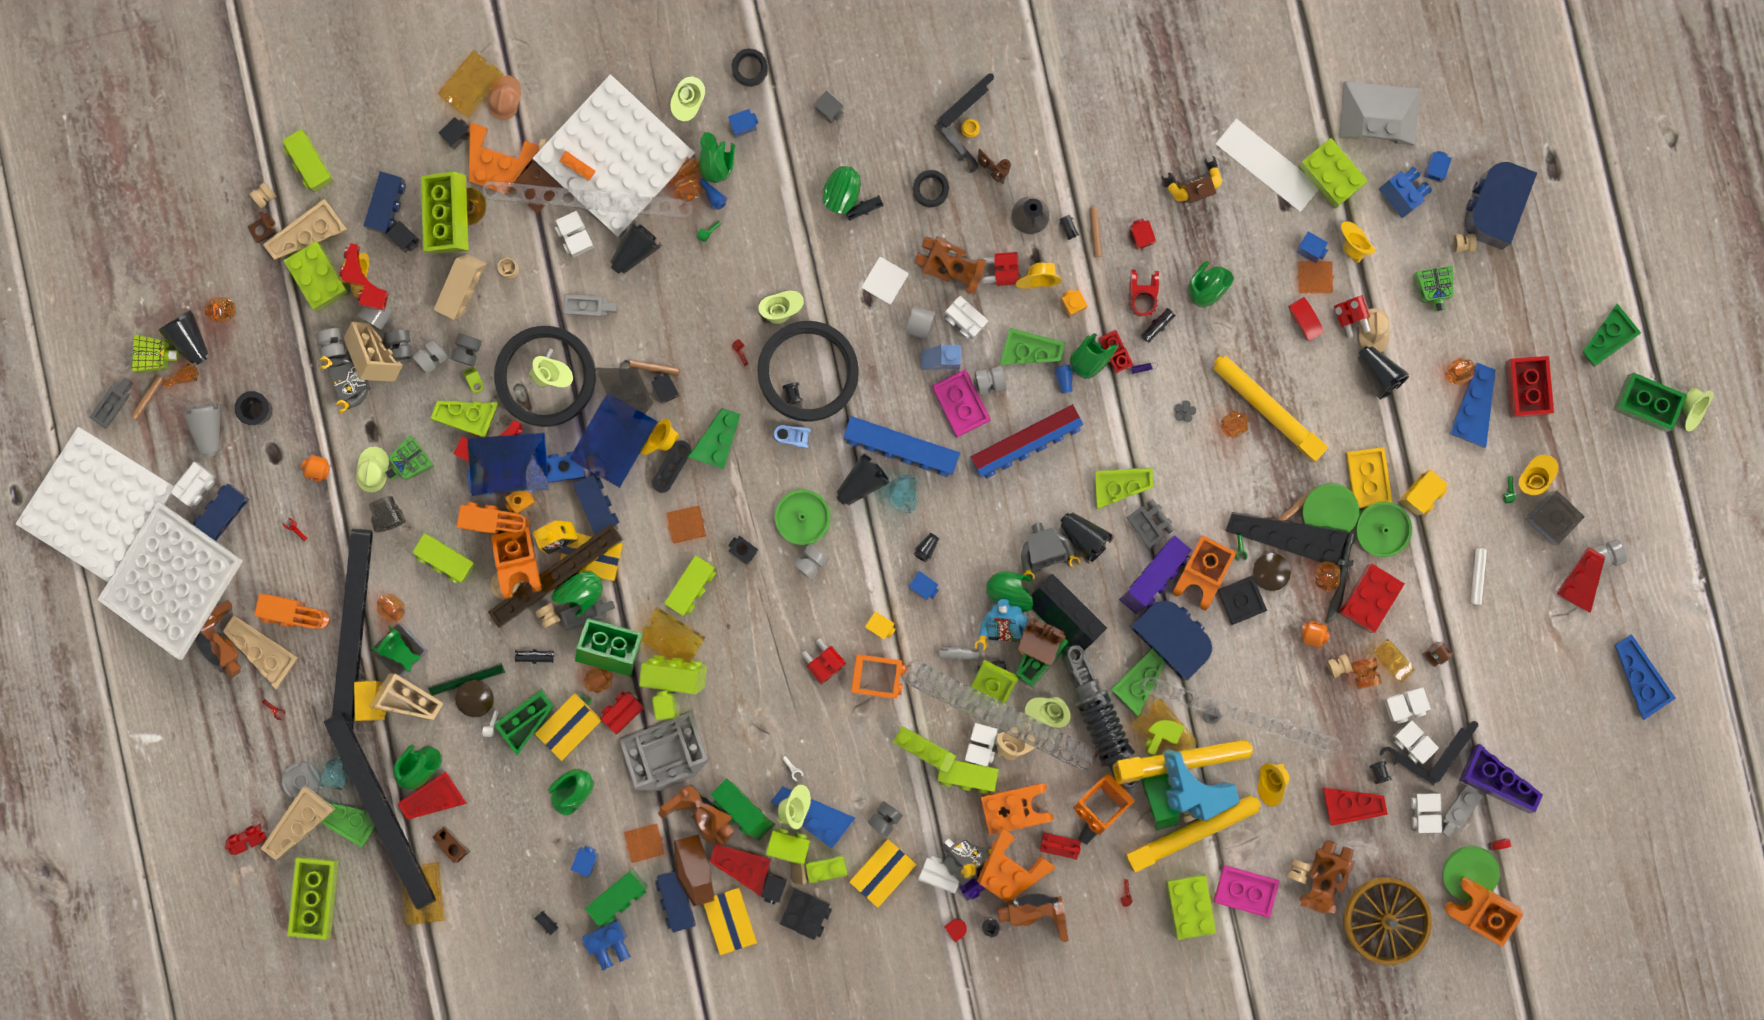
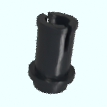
M1070 215L1059 219L1061 222L1059 225H1062L1068 240L1079 236L1072 221L1073 217L1071 218Z
M544 910L534 918L546 930L545 933H548L550 936L559 928L557 926L558 923H554Z

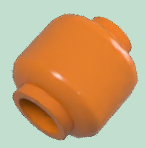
M310 455L308 460H303L301 470H304V478L321 482L323 479H327L331 465H328V460L325 458Z
M1311 620L1308 624H1304L1300 638H1303L1304 644L1320 648L1323 643L1327 644L1330 633L1327 632L1325 624Z

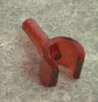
M737 339L732 344V347L740 356L744 366H746L748 362L741 351L745 345L740 339Z
M266 699L262 701L264 705L274 712L275 719L282 720L277 716V711H282L286 714L285 709L273 706Z
M1124 879L1126 896L1120 897L1122 906L1127 907L1132 904V897L1129 891V879Z

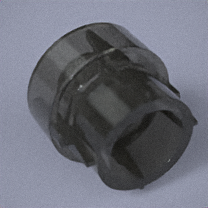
M393 496L384 497L369 504L372 512V519L370 521L375 533L394 529L406 522L402 509H399L398 505H396Z

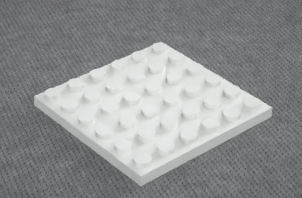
M610 74L533 157V160L618 237L695 153ZM565 151L596 171L590 182L559 162Z
M77 427L16 522V525L109 582L157 502L166 505L172 496L170 491L174 486L81 427Z
M157 502L99 596L98 601L174 657L182 660L243 560L166 505Z

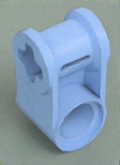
M780 425L775 429L774 438L781 444L809 448L807 444L808 436L812 429ZM782 429L788 433V437L783 440L777 436V432Z

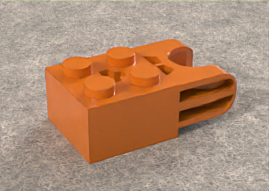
M472 502L460 505L457 528L496 535L501 534V531L519 533L524 528H530V521L525 516L499 511L500 508L496 506L485 505V508H480L481 505Z
M529 527L524 528L519 533L505 532L492 535L491 540L503 598H511L513 596V587L519 582H528L532 586L533 592L541 591L542 587L535 548Z
M1202 535L1173 590V595L1178 597L1182 595L1187 586L1192 584L1198 585L1203 590L1200 607L1206 611L1237 552ZM1210 555L1214 556L1215 565L1207 566L1205 558L1210 557Z
M259 593L254 616L260 617L259 621L275 624L276 621H279L278 625L294 628V625L315 629L326 628L330 622L327 612L305 607L306 602Z
M1038 783L980 796L988 834H998L997 831L1000 826L1007 831L1053 821V814L1049 812L1037 813L1031 807L1033 797L1046 791V783ZM1003 806L1005 809H1009V813H1006L1007 815L1004 817L998 813Z
M1463 877L1460 883L1462 889L1471 895L1469 902L1464 905L1448 902L1444 906L1445 912L1467 925L1470 929L1503 947L1523 917L1521 907L1473 880Z

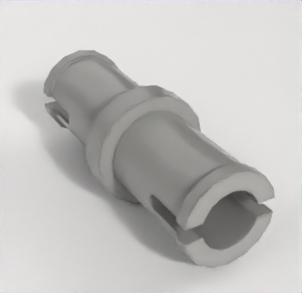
M958 646V648L940 647V659L978 661L979 648L976 650L962 648V646Z

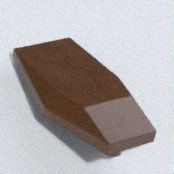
M699 834L675 840L677 879L692 905L697 906L714 901L711 868Z

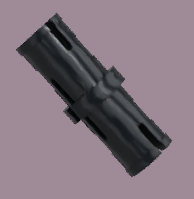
M880 195L865 202L862 200L860 204L853 206L846 213L848 220L851 221L864 214L866 216L869 214L868 212L883 207Z
M1166 308L1157 319L1151 321L1152 324L1141 334V337L1147 343H1150L1160 331L1163 332L1165 330L1164 327L1176 315L1169 308ZM1162 320H1164V321L1155 329V331H1152Z
M532 649V651L515 650V662H532V664L537 662L554 663V651H537V649Z

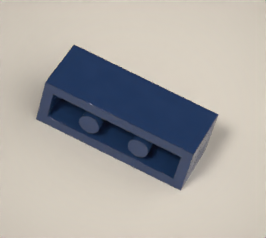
M379 172L363 225L365 228L387 234L395 226L394 216L400 210V196L406 190L405 180L402 177Z
M592 475L574 483L573 486L594 534H598L610 524H614L616 529H619L617 526L620 523L616 513L612 514L609 508L612 506L608 495L604 496L602 492L604 485L601 478H596L595 475Z
M231 484L223 485L218 490L216 499L214 501L211 500L206 505L204 514L202 516L199 515L193 522L196 528L215 541L219 539L250 500Z
M676 870L658 875L655 885L657 891L662 893L663 899H660L662 909L667 911L668 917L665 918L667 928L672 929V933L695 927L696 922L690 900L677 879Z

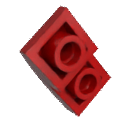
M1305 297L1288 306L1294 322L1299 324L1305 340L1311 341L1325 332L1316 313Z
M1117 330L1098 337L1104 349H1108L1115 344L1118 345L1116 352L1110 359L1115 373L1133 366L1132 360Z

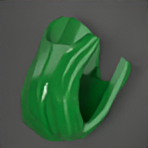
M703 133L700 139L699 171L704 180L719 183L730 176L734 165V143H731L730 152H725V142H720L718 146L716 137L712 133Z
M841 166L831 173L823 187L822 201L827 209L834 213L846 214L856 204L861 188L859 173L854 168L848 166Z
M1205 261L1202 263L1189 281L1187 291L1191 302L1200 308L1216 303L1234 281L1231 271L1218 266L1204 271L1210 262Z
M1093 333L1091 336L1088 335L1070 356V364L1073 371L1083 379L1096 376L1113 357L1118 345L1115 344L1108 349H1104L1095 341L1096 333Z
M581 571L556 588L551 598L559 605L570 602V608L579 604L581 609L575 615L580 616L600 598L603 590L601 579L592 571Z
M1000 571L992 575L987 581L986 595L995 603L1001 599H1006L1009 601V606L1020 607L1022 613L1031 611L1033 606L1032 596L1021 585L1022 580L1031 582V577L1009 571Z
M413 744L408 746L393 768L396 784L407 790L417 789L424 785L442 763V755L437 749L427 746L421 750L412 751L415 746Z
M572 769L560 776L548 788L549 794L552 793L551 802L555 810L564 816L571 815L578 810L592 793L594 780L589 772L581 769Z

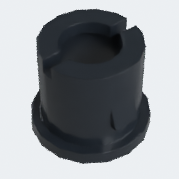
M248 391L237 398L235 414L244 424L249 426L262 425L271 418L272 406L263 394L256 391ZM251 401L262 403L263 405L262 414L256 419L250 414Z

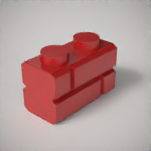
M622 691L615 698L617 702L612 707L608 705L601 712L603 716L600 719L616 735L645 708L630 691L626 693Z

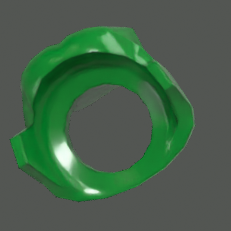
M389 625L391 633L381 642L379 647L371 646V648L381 656H386L390 660L394 659L398 664H402L407 672H410L413 663L419 661L421 657L411 653V650L405 646L404 641L400 638V633Z

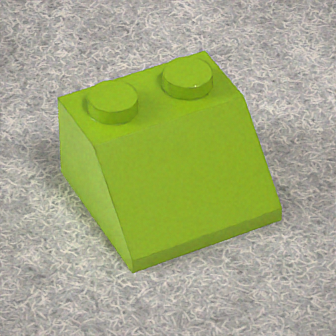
M778 828L777 831L773 830L766 855L804 865L811 840L807 839L808 835L796 832L795 836L788 834L789 830Z

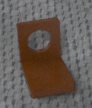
M262 211L259 213L261 219L248 226L257 243L277 232L274 227L276 223L272 216L266 215ZM258 225L266 227L264 235L259 236L256 234L255 229Z

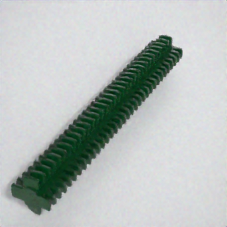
M502 663L499 666L496 664L492 668L487 667V670L485 668V670L482 669L480 672L479 670L478 672L475 671L476 673L473 672V674L471 672V675L469 673V675L466 674L462 678L459 676L460 678L450 679L446 683L443 681V683L441 682L437 686L434 684V686L428 687L431 696L459 688L462 684L473 679L483 680L503 674L505 670Z

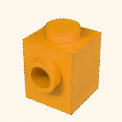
M1071 289L1063 293L1064 297L1061 299V303L1069 318L1088 307L1079 289L1076 291Z
M525 485L505 497L507 500L505 505L510 513L520 514L537 503Z

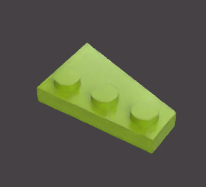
M437 401L430 419L485 439L499 403Z
M1153 468L1095 471L1096 509L1153 488Z

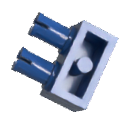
M1415 167L1410 168L1405 174L1400 171L1379 188L1380 192L1401 218H1404L1425 201L1423 197L1432 191L1431 186L1427 189L1425 188L1429 185L1427 182H1423L1418 188L1413 186L1412 182L1420 177L1419 171L1414 174L1417 170Z
M619 919L582 937L589 955H596L602 971L607 969V967L613 966L606 951L609 946L614 948L619 962L631 957L623 942L627 935Z

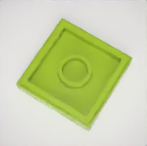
M984 660L968 692L1003 709L1019 676Z

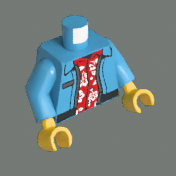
M1006 599L999 600L997 605L993 606L992 611L987 612L981 621L979 631L981 636L975 643V649H978L979 642L984 645L983 651L987 648L988 642L986 637H988V640L1020 643L1028 621L1021 608L1009 606V601Z

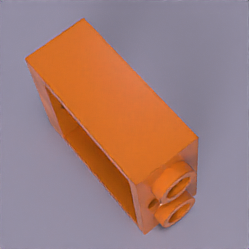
M856 654L851 692L897 699V696L902 694L903 684H899L900 676H904L906 665L902 664V660ZM863 660L897 665L893 693L860 689Z
M1107 773L1072 808L1075 810L1076 815L1084 819L1089 824L1090 829L1100 836L1131 806L1135 799ZM1100 787L1120 807L1105 824L1084 804Z

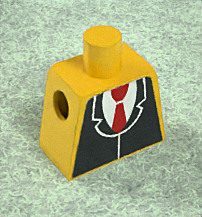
M556 520L533 532L539 549L547 555L579 540L573 523Z

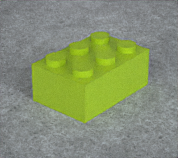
M1332 138L1327 140L1299 165L1300 169L1335 209L1368 182Z
M315 241L284 260L314 311L319 312L350 293L319 242Z
M653 655V657L641 664L639 686L697 694L705 688L707 665H703L701 661L691 660L689 663L683 662L681 658L667 660L664 659V656Z
M1198 874L1165 880L1175 937L1181 940L1215 934L1216 928L1206 875Z

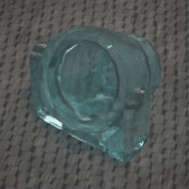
M340 756L327 762L318 784L320 788L330 787L342 790L348 772L341 769L343 761Z

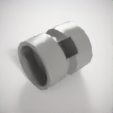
M340 328L327 329L316 333L318 345H321L319 349L321 357L336 358L346 356L344 344L340 342L343 339Z
M431 339L425 344V349L418 350L413 355V358L427 374H430L437 368L436 364H442L449 356L434 339Z
M1002 366L991 368L989 372L986 369L975 371L980 396L990 394L992 390L995 392L1006 390Z
M1619 539L1607 542L1606 546L1598 545L1592 547L1593 550L1605 556L1602 571L1609 569L1612 564L1618 566L1627 562L1625 549Z
M810 543L804 550V556H799L793 564L809 578L813 579L819 572L818 567H823L829 558Z

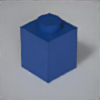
M750 109L728 116L735 138L757 130L756 124L759 123L756 114H751Z
M1442 151L1433 152L1429 157L1423 177L1440 183L1443 182L1452 158Z
M1308 231L1299 245L1297 253L1317 263L1319 258L1323 260L1326 256L1328 242Z
M921 571L918 572L908 586L925 600H928L929 597L933 599L939 591L936 588L938 584Z
M586 845L584 848L580 847L570 870L589 877L599 855L595 853L596 849Z

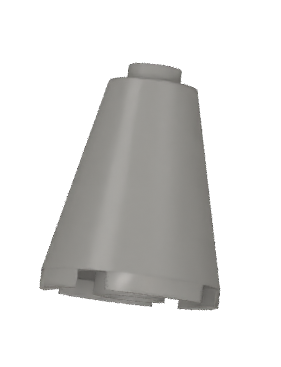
M219 403L214 408L211 404L189 407L190 411L186 412V409H182L183 417L197 450L204 457L214 456L215 452L219 451L221 404Z

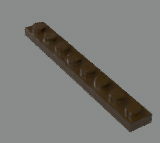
M610 524L540 574L541 591L533 592L532 586L528 583L516 591L511 598L505 599L488 611L497 627L501 628L624 539L614 524Z

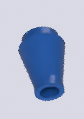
M1070 364L1055 367L1056 372L1054 374L1061 393L1072 392L1073 369H1071Z

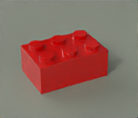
M1549 356L1513 358L1505 361L1510 418L1553 414L1554 404Z
M1368 564L1338 613L1366 631L1375 633L1405 583L1376 565Z

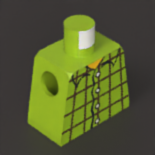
M134 335L133 372L146 373L167 370L168 361L179 360V351L169 350L168 342Z

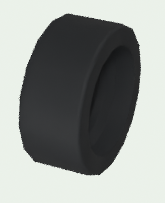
M748 48L741 50L735 55L732 61V72L737 82L743 86L752 87L764 81L767 76L768 66L766 58L761 52ZM745 57H754L761 64V71L755 78H745L739 72V63Z
M926 170L915 179L913 185L914 197L924 207H938L948 197V180L939 171ZM927 178H935L942 185V193L936 199H926L920 193V185Z

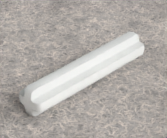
M1483 548L1475 550L1470 603L1473 605L1482 604L1487 550Z

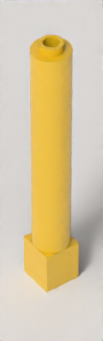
M1220 355L1212 363L1214 365L1213 370L1297 446L1296 448L1312 463L1316 462L1329 448L1313 432H1309L1229 357L1226 355L1222 357Z
M1244 739L1179 752L1182 754L1186 767L1194 769L1248 759L1253 753V747L1250 742ZM1163 754L1117 761L1112 766L1117 784L1167 774L1168 771L1164 764Z
M1249 795L1239 800L1238 804L1206 821L1199 819L1153 842L1125 853L1134 872L1140 871L1164 857L1259 813L1261 804L1258 798H1253L1252 795Z

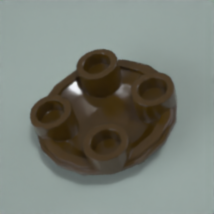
M1264 554L1254 564V580L1264 590H1280L1290 580V564L1279 554Z
M473 679L459 687L455 695V701L459 711L464 715L481 717L492 708L494 696L488 685L479 679Z

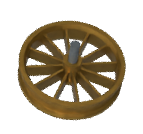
M1382 877L1363 883L1351 894L1344 909L1343 924L1350 944L1358 953L1375 963L1396 965L1414 958L1425 947L1431 934L1432 916L1426 899L1415 887L1399 879ZM1382 885H1397L1389 911H1387ZM1379 886L1383 911H1380L1365 892ZM1403 887L1413 896L1393 913L1400 889ZM1362 895L1377 910V916L1354 908ZM1415 899L1418 901L1422 913L1396 917ZM1353 910L1374 917L1376 921L1352 926ZM1423 916L1422 931L1397 923L1399 920ZM1378 925L1376 929L1358 943L1353 929ZM1396 926L1420 933V937L1413 947L1395 928ZM1382 929L1374 955L1370 954L1362 946ZM1392 929L1409 947L1407 952L1396 956ZM1386 931H1388L1393 957L1378 956Z

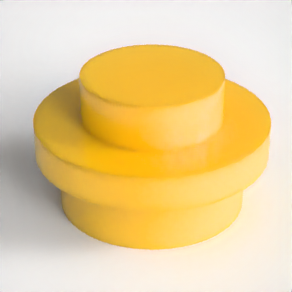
M967 119L962 123L961 132L965 137L974 138L979 134L980 125L976 120Z

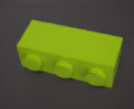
M303 129L282 140L285 145L282 147L288 157L291 156L294 162L292 165L297 173H302L304 177L302 182L307 189L310 188L316 192L334 181Z
M426 533L423 534L412 552L417 555L415 557L416 560L423 564L426 562L432 564L431 569L440 574L445 572L449 575L448 579L456 584L459 581L465 583L476 565L475 562Z
M695 555L664 604L682 616L690 615L696 606L693 604L696 598L700 599L705 593L706 589L704 586L707 581L711 583L717 574L714 572L716 568Z
M671 691L657 692V696L653 697L656 720L678 717L679 709L676 693L672 694Z
M901 726L893 741L899 747L947 773L956 758L955 754L904 726Z
M954 760L948 773L939 769L937 781L941 782V786L952 787V784L960 785L959 789L971 791L972 787L979 789V793L990 794V791L995 792L999 769Z

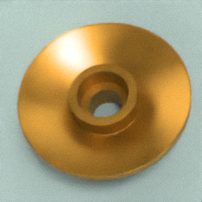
M468 187L466 188L468 226L477 224L483 218L486 212V199L478 189Z

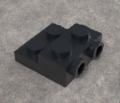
M795 888L780 925L813 940L816 939V936L820 938L824 930V926H821L824 918L828 920L832 911L829 908L830 903Z

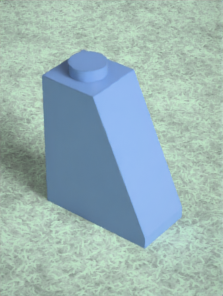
M940 345L921 350V370L960 369L961 345Z

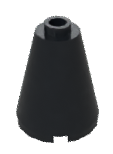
M1028 196L1016 202L1012 209L1011 217L1017 230L1024 234L1032 235L1046 227L1050 214L1044 201L1037 197Z
M634 220L630 223L610 261L612 263L611 268L618 274L621 272L625 274L662 246L660 242L656 244L655 240L657 238L640 224L637 227Z
M191 310L158 329L160 334L191 364L196 362L199 365L207 360L206 355H208V351L194 313Z
M1366 346L1359 351L1360 356L1358 360L1376 396L1380 400L1391 395L1392 390L1400 388L1409 378L1407 371L1373 346Z
M863 454L837 490V499L843 505L847 504L850 506L890 482L877 463L870 462L872 458L867 454Z
M1074 512L1071 514L1066 513L1060 520L1062 522L1061 528L1087 564H1090V561L1094 562L1106 550V542L1111 543L1114 535Z

